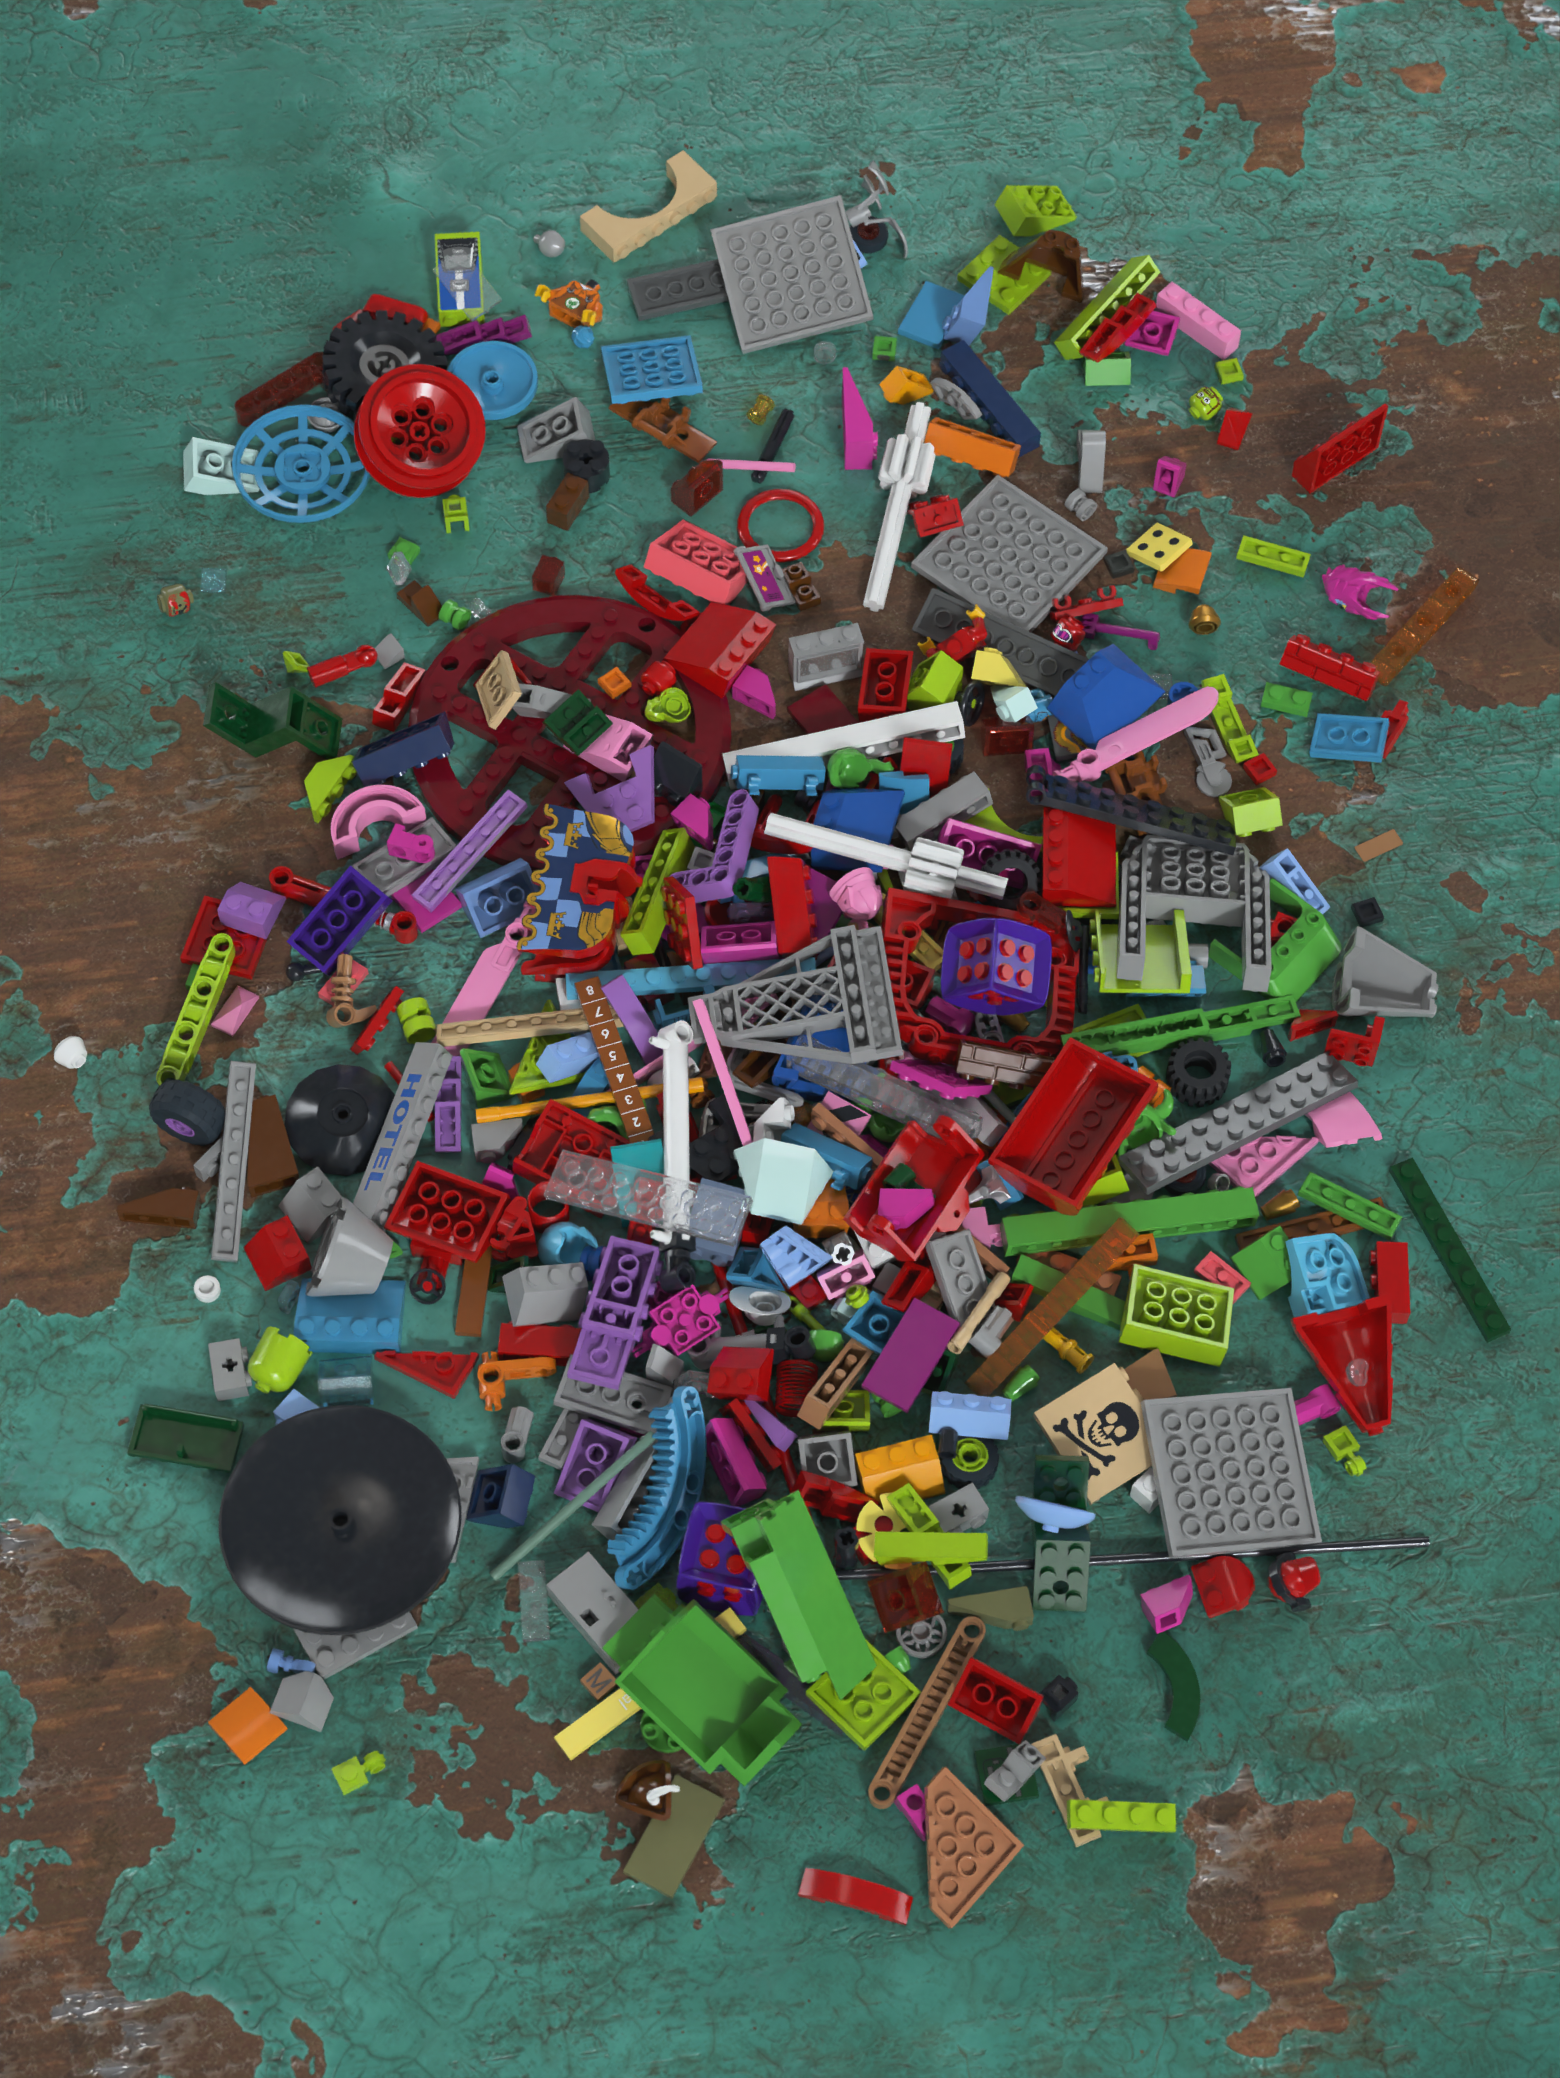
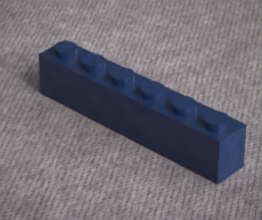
M964 340L941 351L939 363L941 371L947 374L952 379L953 384L962 389L973 400L982 413L980 418L989 424L995 436L1021 445L1018 458L1040 446L1041 432Z

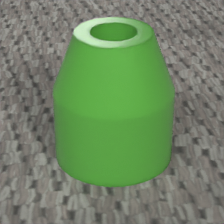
M901 1645L884 1656L902 1674L911 1669L909 1656Z

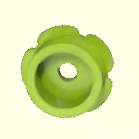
M852 1285L846 1291L845 1303L851 1305L854 1309L864 1306L870 1297L867 1293V1288L863 1285Z

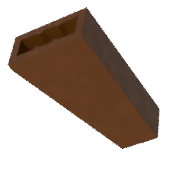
M263 1095L252 1102L247 1176L251 1198L292 1187L300 1179L276 1095Z

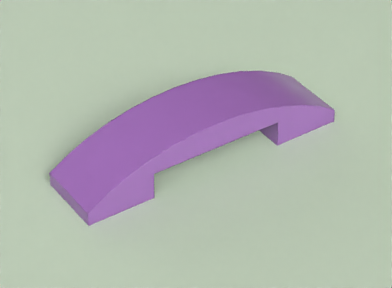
M621 974L600 987L637 1048V1052L644 1065L646 1066L662 1056L663 1049L649 1043V1038L651 1036L658 1037V1033L624 976Z

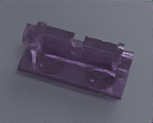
M772 902L730 903V907L726 909L729 925L775 921Z

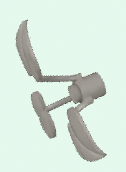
M873 160L870 162L868 169L877 175L879 189L875 191L871 180L866 174L863 175L864 181L861 187L866 189L871 195L862 203L845 211L852 227L863 222L865 226L872 223L888 222L895 229L903 243L905 259L908 254L907 241L895 219L891 217L868 219V217L872 216L868 208L869 205L876 201L879 209H882L878 194L884 190L886 195H889L887 183L878 165Z

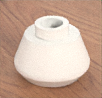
M67 1037L54 1050V1060L69 1069L79 1068L86 1062L87 1051L80 1037Z

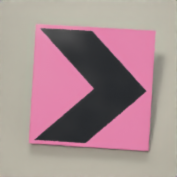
M830 1091L827 1092L821 1103L857 1136L862 1134L872 1116ZM812 1121L809 1123L808 1129L830 1138L825 1131L818 1130L812 1124Z

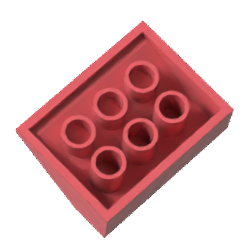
M685 520L680 521L650 543L644 568L657 576L670 580L674 585L681 586L691 591L694 595L701 596L711 602L725 605L731 603L749 581L738 557L733 552L737 546Z

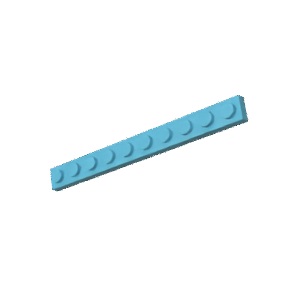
M810 957L800 963L801 972L816 970L815 957ZM783 959L703 964V968L694 970L689 965L595 971L583 974L566 973L567 1000H578L574 987L576 982L598 976L603 986L621 974L636 996L703 991V986L713 984L715 990H719L725 986L739 984ZM793 966L775 977L797 973V968Z

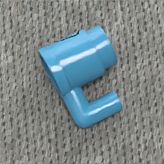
M1039 688L1030 690L1038 708L1024 717L1026 722L1037 723L1048 719V716H1053L1047 710V707L1053 700L1052 697L1046 695Z

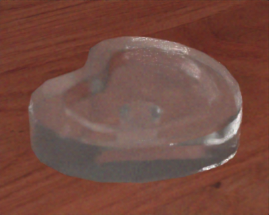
M474 598L469 603V608L474 617L482 619L492 614L490 609L480 599Z
M1354 1359L1347 1365L1346 1374L1353 1385L1358 1387L1366 1385L1368 1381V1362L1364 1359Z

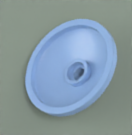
M1016 1495L1015 1499L1018 1507L1029 1518L1043 1524L1042 1530L1058 1533L1059 1528L1072 1529L1088 1524L1095 1519L1096 1515L1089 1511Z

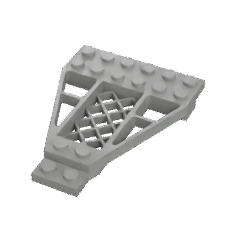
M855 925L830 929L831 934L739 984L725 986L710 994L688 997L694 1044L706 1043L692 1002L703 999L716 1037L720 1040L722 1046L848 1064L903 1055L881 926L856 930ZM828 947H833L836 966L801 972V962ZM793 966L797 968V973L775 977ZM833 983V985L828 991L822 989L820 986L822 984ZM809 988L803 996L795 992L796 989ZM839 988L841 999L834 995ZM783 992V995L778 1000L770 997L773 993ZM815 992L823 996L817 1004L809 1000ZM759 997L753 1005L745 1001L747 998ZM789 997L797 1000V1003L792 1008L784 1005ZM829 1000L837 1004L831 1012L823 1008ZM765 1001L773 1005L767 1013L759 1009ZM803 1005L812 1009L806 1017L798 1013ZM741 1006L748 1010L744 1015H742ZM779 1009L787 1013L781 1021L773 1017ZM754 1014L762 1018L756 1026L748 1022ZM842 1027L846 1028L849 1052L813 1048V1033ZM806 1035L808 1047L769 1041Z

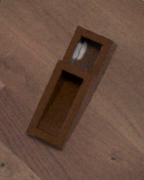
M788 1038L771 1040L769 1042L786 1044ZM753 1050L737 1066L732 1075L749 1087L754 1088L772 1076L781 1054Z

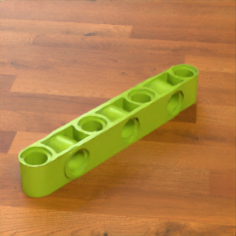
M220 933L212 938L207 952L200 963L157 1072L156 1080L158 1086L168 1078L185 1081L193 1065L235 957L236 951L232 938L227 934ZM222 945L229 946L225 951L217 950ZM204 989L211 990L208 995H200V992ZM187 1033L193 1034L189 1040L181 1039Z

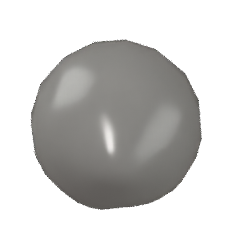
M548 230L542 235L537 234L534 237V242L538 244L541 253L546 257L554 258L564 251L565 239L555 230Z

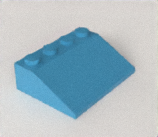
M302 1278L293 1335L310 1347L308 1351L375 1354L376 1352L384 1351L401 1353L406 1281L381 1280L374 1294L310 1297L306 1295V1287L312 1278Z

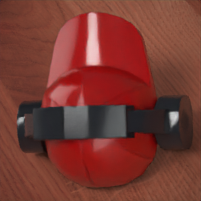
M1292 1552L1277 1556L1275 1561L1269 1566L1268 1588L1277 1599L1290 1604L1293 1612H1301L1311 1608L1310 1600L1303 1598V1596L1316 1588L1321 1581L1315 1559L1313 1557L1296 1559L1295 1554Z

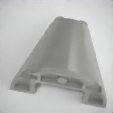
M1357 926L1345 945L1344 951L1347 953L1343 956V962H1339L1336 969L1332 989V1006L1334 1011L1343 1016L1433 1018L1437 1009V1005L1434 1004L1435 999H1432L1438 991V984H1436L1437 973L1362 927Z

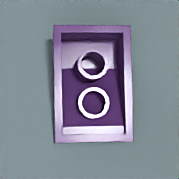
M591 1418L581 1419L554 1494L571 1501L636 1443L638 1437ZM622 1470L582 1506L599 1512Z

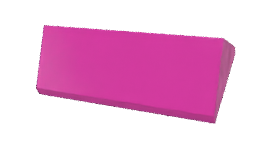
M952 818L947 820L937 839L939 843L963 849L964 855L961 865L980 871L982 865L986 864V859L994 856V853L997 851L1003 852V849L1008 848L1009 850L1018 849L1022 853L1029 854L1037 862L1042 847L1041 844ZM1006 868L998 875L1008 878L1007 886L1022 889L1025 884V876L1018 868Z

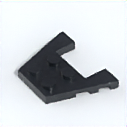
M725 1094L709 1102L707 1107L721 1125L689 1143L690 1174L700 1181L702 1178L723 1183L739 1173V1165L737 1159H734L733 1152L735 1149L743 1147ZM662 1129L661 1131L650 1136L648 1141L661 1139L664 1152V1136Z

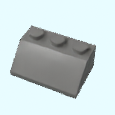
M583 1262L520 1267L502 1276L513 1327L577 1321L580 1319L588 1291Z

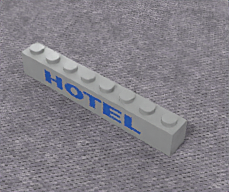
M415 1043L353 1202L359 1210L384 1232L386 1230L384 1226L398 1200L453 1057L438 1043Z

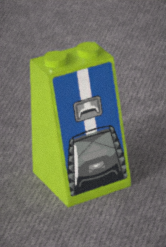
M480 232L435 234L440 326H462L478 320L480 325L484 324L483 262Z

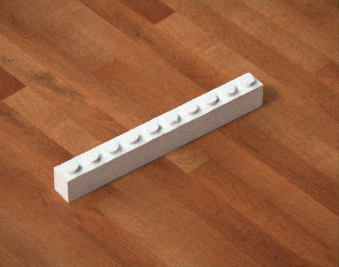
M955 701L722 753L730 790H734L737 787L735 779H731V765H735L736 755L820 756L823 758L825 768L827 769L830 757L838 750L845 748L856 749L863 753L866 758L872 759L902 752L904 737L948 742L965 738V730L958 702Z

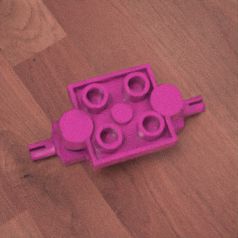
M693 1284L690 1288H685L648 1312L653 1320L650 1324L651 1327L643 1331L642 1342L634 1346L631 1353L641 1348L640 1351L633 1354L637 1358L648 1350L651 1352L652 1345L657 1344L666 1350L671 1348L676 1357L721 1328L714 1317L721 1313L719 1304L729 1298L730 1292L720 1297L728 1292L727 1288H724L715 1295L708 1291L699 1294Z

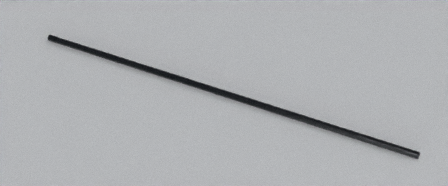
M1425 1536L1322 1542L1267 1550L1169 1559L1168 1551L1090 1555L1089 1566L1209 1560L1218 1556H1230L1233 1558L1279 1556L1288 1552L1298 1555L1429 1547L1430 1543L1429 1537ZM1034 1559L968 1562L971 1566V1573L1034 1570ZM914 1565L906 1569L879 1567L835 1570L839 1581L939 1575L933 1565Z

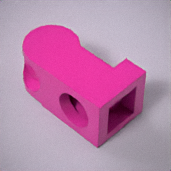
M395 824L387 840L389 855L419 863H428L433 860L435 849L430 836L424 834L417 836L408 833L404 825Z
M918 1784L897 1796L894 1804L903 1812L920 1839L925 1842V1795Z

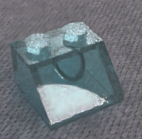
M372 1355L320 1360L318 1371L320 1406L359 1405L368 1407L369 1405H374Z

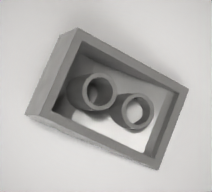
M577 397L517 426L523 458L526 463L563 458V454L570 442L595 440L590 412Z

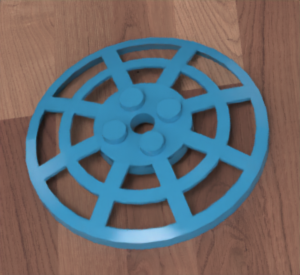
M316 405L287 406L263 415L243 432L233 452V477L240 494L260 513L285 522H314L342 512L361 495L370 477L361 461L351 463L347 450L341 444L349 433L354 436V422L337 411ZM307 416L326 418L339 424L342 428L334 437L322 431L308 429ZM298 417V429L284 432L273 439L263 430L268 425L279 420ZM256 435L265 445L256 458L255 466L241 464L245 448ZM298 437V445H293L285 450L278 445L288 439ZM308 437L326 441L327 444L320 449L308 444ZM335 449L341 455L344 462L343 465L330 466L328 456ZM272 451L278 457L275 462V468L262 467L264 459ZM302 466L309 468L306 472L297 471ZM365 469L358 489L350 497L342 494L349 482L351 472ZM240 473L255 475L256 483L264 496L254 501L244 489ZM344 473L342 481L336 489L327 484L330 475ZM262 476L276 477L279 486L269 491L263 482ZM320 490L327 495V497L319 501L308 503V494ZM288 491L298 495V503L286 502L278 497ZM332 500L341 503L339 506L328 511L307 515V509L323 506ZM274 502L282 507L298 510V515L292 516L276 513L263 506Z

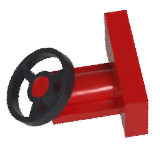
M411 1240L412 1256L424 1258L421 1269L410 1280L409 1288L411 1295L422 1304H434L445 1293V1278L449 1264L462 1266L464 1259ZM419 1274L417 1280L418 1287L413 1289L414 1278ZM422 1290L426 1294L433 1293L438 1298L426 1301L419 1298L415 1292Z

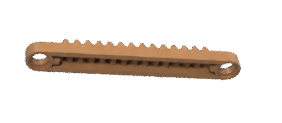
M969 1616L960 1622L872 1780L868 1790V1799L875 1808L886 1809L894 1803L923 1748L926 1746L928 1739L931 1737L934 1728H936L939 1719L942 1717L944 1710L947 1708V1704L970 1657L975 1656L984 1640L985 1624L978 1617ZM968 1625H975L980 1633L978 1636L971 1638L965 1634L964 1629ZM876 1788H887L890 1792L888 1799L881 1801L875 1798L874 1791Z

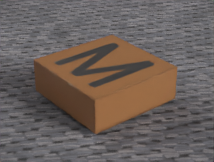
M601 1662L580 1679V1683L597 1702L618 1686L615 1683L616 1678Z

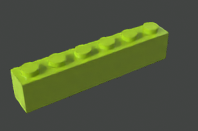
M1150 255L1131 258L1054 341V344L1065 360L1083 358L1084 356L1080 355L1079 351L1105 317L1111 319L1121 305L1126 307L1136 293L1141 294L1160 274Z
M684 827L662 831L643 877L642 886L639 887L620 935L632 955L650 954L656 950L666 925L664 911L667 910V905L661 893V887H664L663 878L670 877V875L676 872L686 871L695 850V845Z

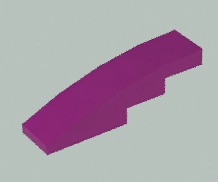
M522 315L506 322L500 317L481 325L478 320L436 335L437 342L441 341L445 349L444 355H453L476 343L501 341L513 344L531 338L532 334L526 315Z

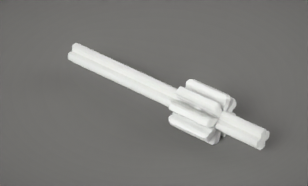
M916 402V405H911L905 433L898 434L897 440L895 438L888 439L878 476L881 488L883 490L890 489L891 491L863 606L870 607L871 611L878 612L879 609H884L909 501L916 498L917 493L920 495L926 494L929 486L935 453L934 446L931 443H923L931 408L926 407L922 402Z
M770 813L764 831L766 835L906 873L903 887L905 890L951 899L954 889L957 887L1002 900L1008 878L962 866L963 849L921 837L916 839L911 852L774 813Z

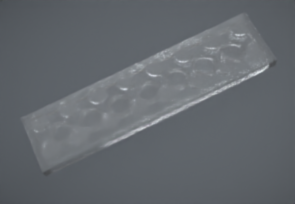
M563 1149L544 1193L548 1200L735 1247L753 1202L751 1196Z

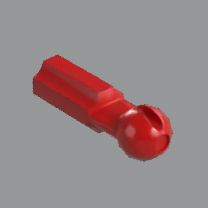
M368 644L361 645L355 651L342 656L338 655L307 667V672L313 686L316 688L346 676L349 672L359 668L373 666L377 661L378 654L373 646Z

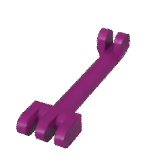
M1089 613L1082 616L1083 621L1081 623L1085 625L1084 630L1086 632L1084 638L1094 639L1095 633L1101 632L1148 640V648L1150 650H1156L1160 640L1159 632L1099 623V615Z

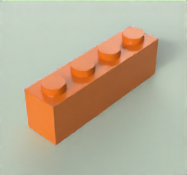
M938 417L929 422L924 443H931L934 446L936 456L944 455L950 457V460L953 462H965L971 464L974 469H986L992 471L995 476L999 475L1002 478L1009 477L1015 471L1021 445Z

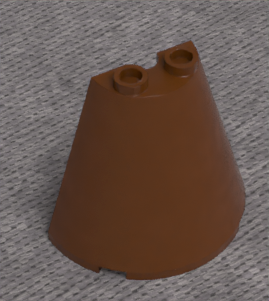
M1046 231L1045 234L1012 252L1006 257L998 270V274L1018 281L1025 262L1066 276L1060 296L1080 303L1083 301L1084 283L1079 241L1065 232Z

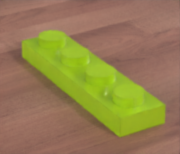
M1070 1799L1067 1800V1829L1176 1832V1804Z

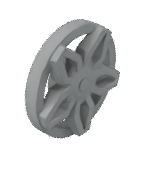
M914 1608L907 1611L900 1618L897 1624L896 1638L899 1646L901 1645L908 1655L925 1659L937 1654L943 1648L947 1638V1628L943 1618L937 1612L928 1608ZM915 1614H927L922 1618V1621L912 1616ZM933 1617L931 1624L926 1622L928 1619ZM907 1618H908L909 1620L913 1621L915 1624H913V1626H911V1625L909 1624ZM936 1620L942 1628V1633L937 1629H932L935 1626ZM905 1623L910 1631H906L901 1635V1627ZM932 1635H936L942 1639H933ZM911 1636V1641L903 1642L905 1638ZM929 1642L932 1644H938L937 1647L929 1651ZM914 1643H916L915 1647L917 1651H914L908 1648L907 1646H912ZM920 1644H925V1652L921 1651Z

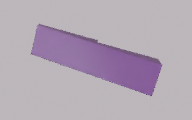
M743 1400L774 1445L785 1452L798 1435L762 1406L764 1401Z

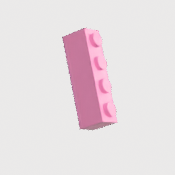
M1174 282L1168 284L1157 294L1155 311L1180 317L1178 328L1223 361L1238 348L1241 330Z

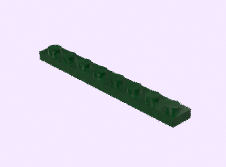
M1413 1157L1390 1166L1389 1172L1486 1343L1509 1334L1511 1331L1509 1324Z

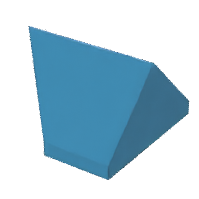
M740 1247L726 1274V1280L736 1287L743 1286L785 1291L773 1266L760 1248Z

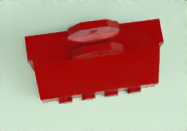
M940 1115L933 1124V1129L942 1139L927 1134L916 1121H908L843 1218L860 1237L890 1252L898 1261H916L935 1231H957L970 1211L969 1195L964 1186L985 1153L950 1117ZM899 1163H903L916 1174L915 1182L925 1189H932L936 1197L934 1199V1206L908 1228L895 1230L894 1225L888 1219L878 1215L880 1188H884L882 1181Z

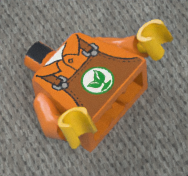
M590 279L586 285L577 281H571L568 285L556 289H550L545 285H538L534 296L541 297V301L544 303L549 301L550 316L573 328L580 325L590 327V325L594 326V323L602 321L603 305L600 303V294L598 293L600 285L595 280Z

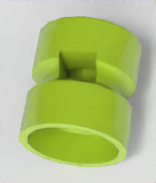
M420 997L411 998L402 1002L397 1007L396 1012L401 1025H403V1032L409 1044H415L416 1042L424 1043L436 1036L437 1028L431 1017V1011L426 999Z

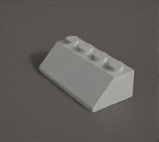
M657 1439L623 1468L592 1523V1526L609 1540H615L616 1534L622 1535V1529L629 1528L628 1522L635 1521L634 1513H641L638 1507L639 1504H646L643 1496L650 1495L646 1487L653 1485L649 1476L656 1473L651 1469V1466L657 1464V1461L652 1458L653 1455L658 1453V1450L653 1448V1445L658 1442Z

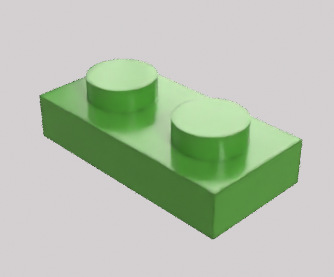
M1266 682L1260 707L1307 717L1313 693Z

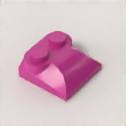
M1152 311L1141 326L1125 341V346L1169 356L1173 341L1176 338L1180 317Z

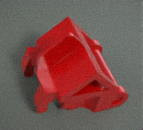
M517 1196L504 1210L502 1218L497 1223V1233L500 1234L499 1241L495 1238L490 1239V1246L497 1249L492 1250V1258L497 1261L506 1262L523 1255L529 1258L538 1256L535 1233L529 1212L526 1211L527 1200L522 1196Z

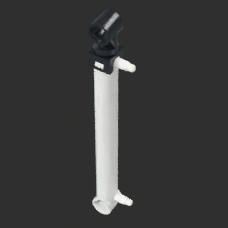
M683 1020L660 1029L658 1037L651 1036L649 1038L650 1044L663 1049L664 1232L652 1230L650 1237L659 1241V1252L664 1253L666 1269L661 1271L659 1281L662 1289L668 1294H674L685 1288H690L696 1281L695 1271L689 1264L690 1252L696 1250V1233L690 1232L688 1044L692 1042L694 1035L691 1026Z

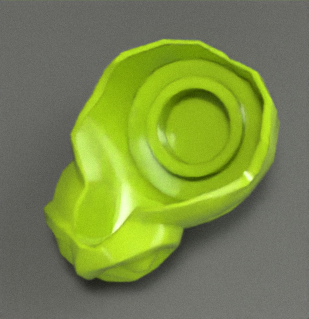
M671 687L664 690L659 697L647 701L645 716L648 720L654 722L665 720L670 723L685 721L690 715L691 705L687 695L682 690Z

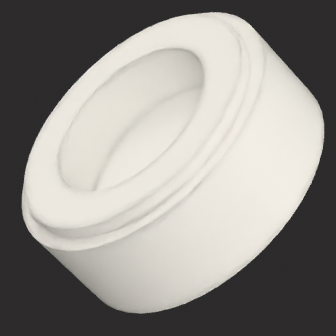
M206 1275L200 1277L195 1282L194 1292L198 1300L210 1303L220 1296L221 1287L215 1277Z

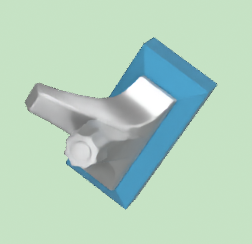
M988 1159L978 1164L976 1169L982 1181L976 1189L968 1194L969 1204L982 1199L992 1198L1001 1211L1024 1198L1022 1192L1011 1186L997 1173L994 1167L989 1164Z

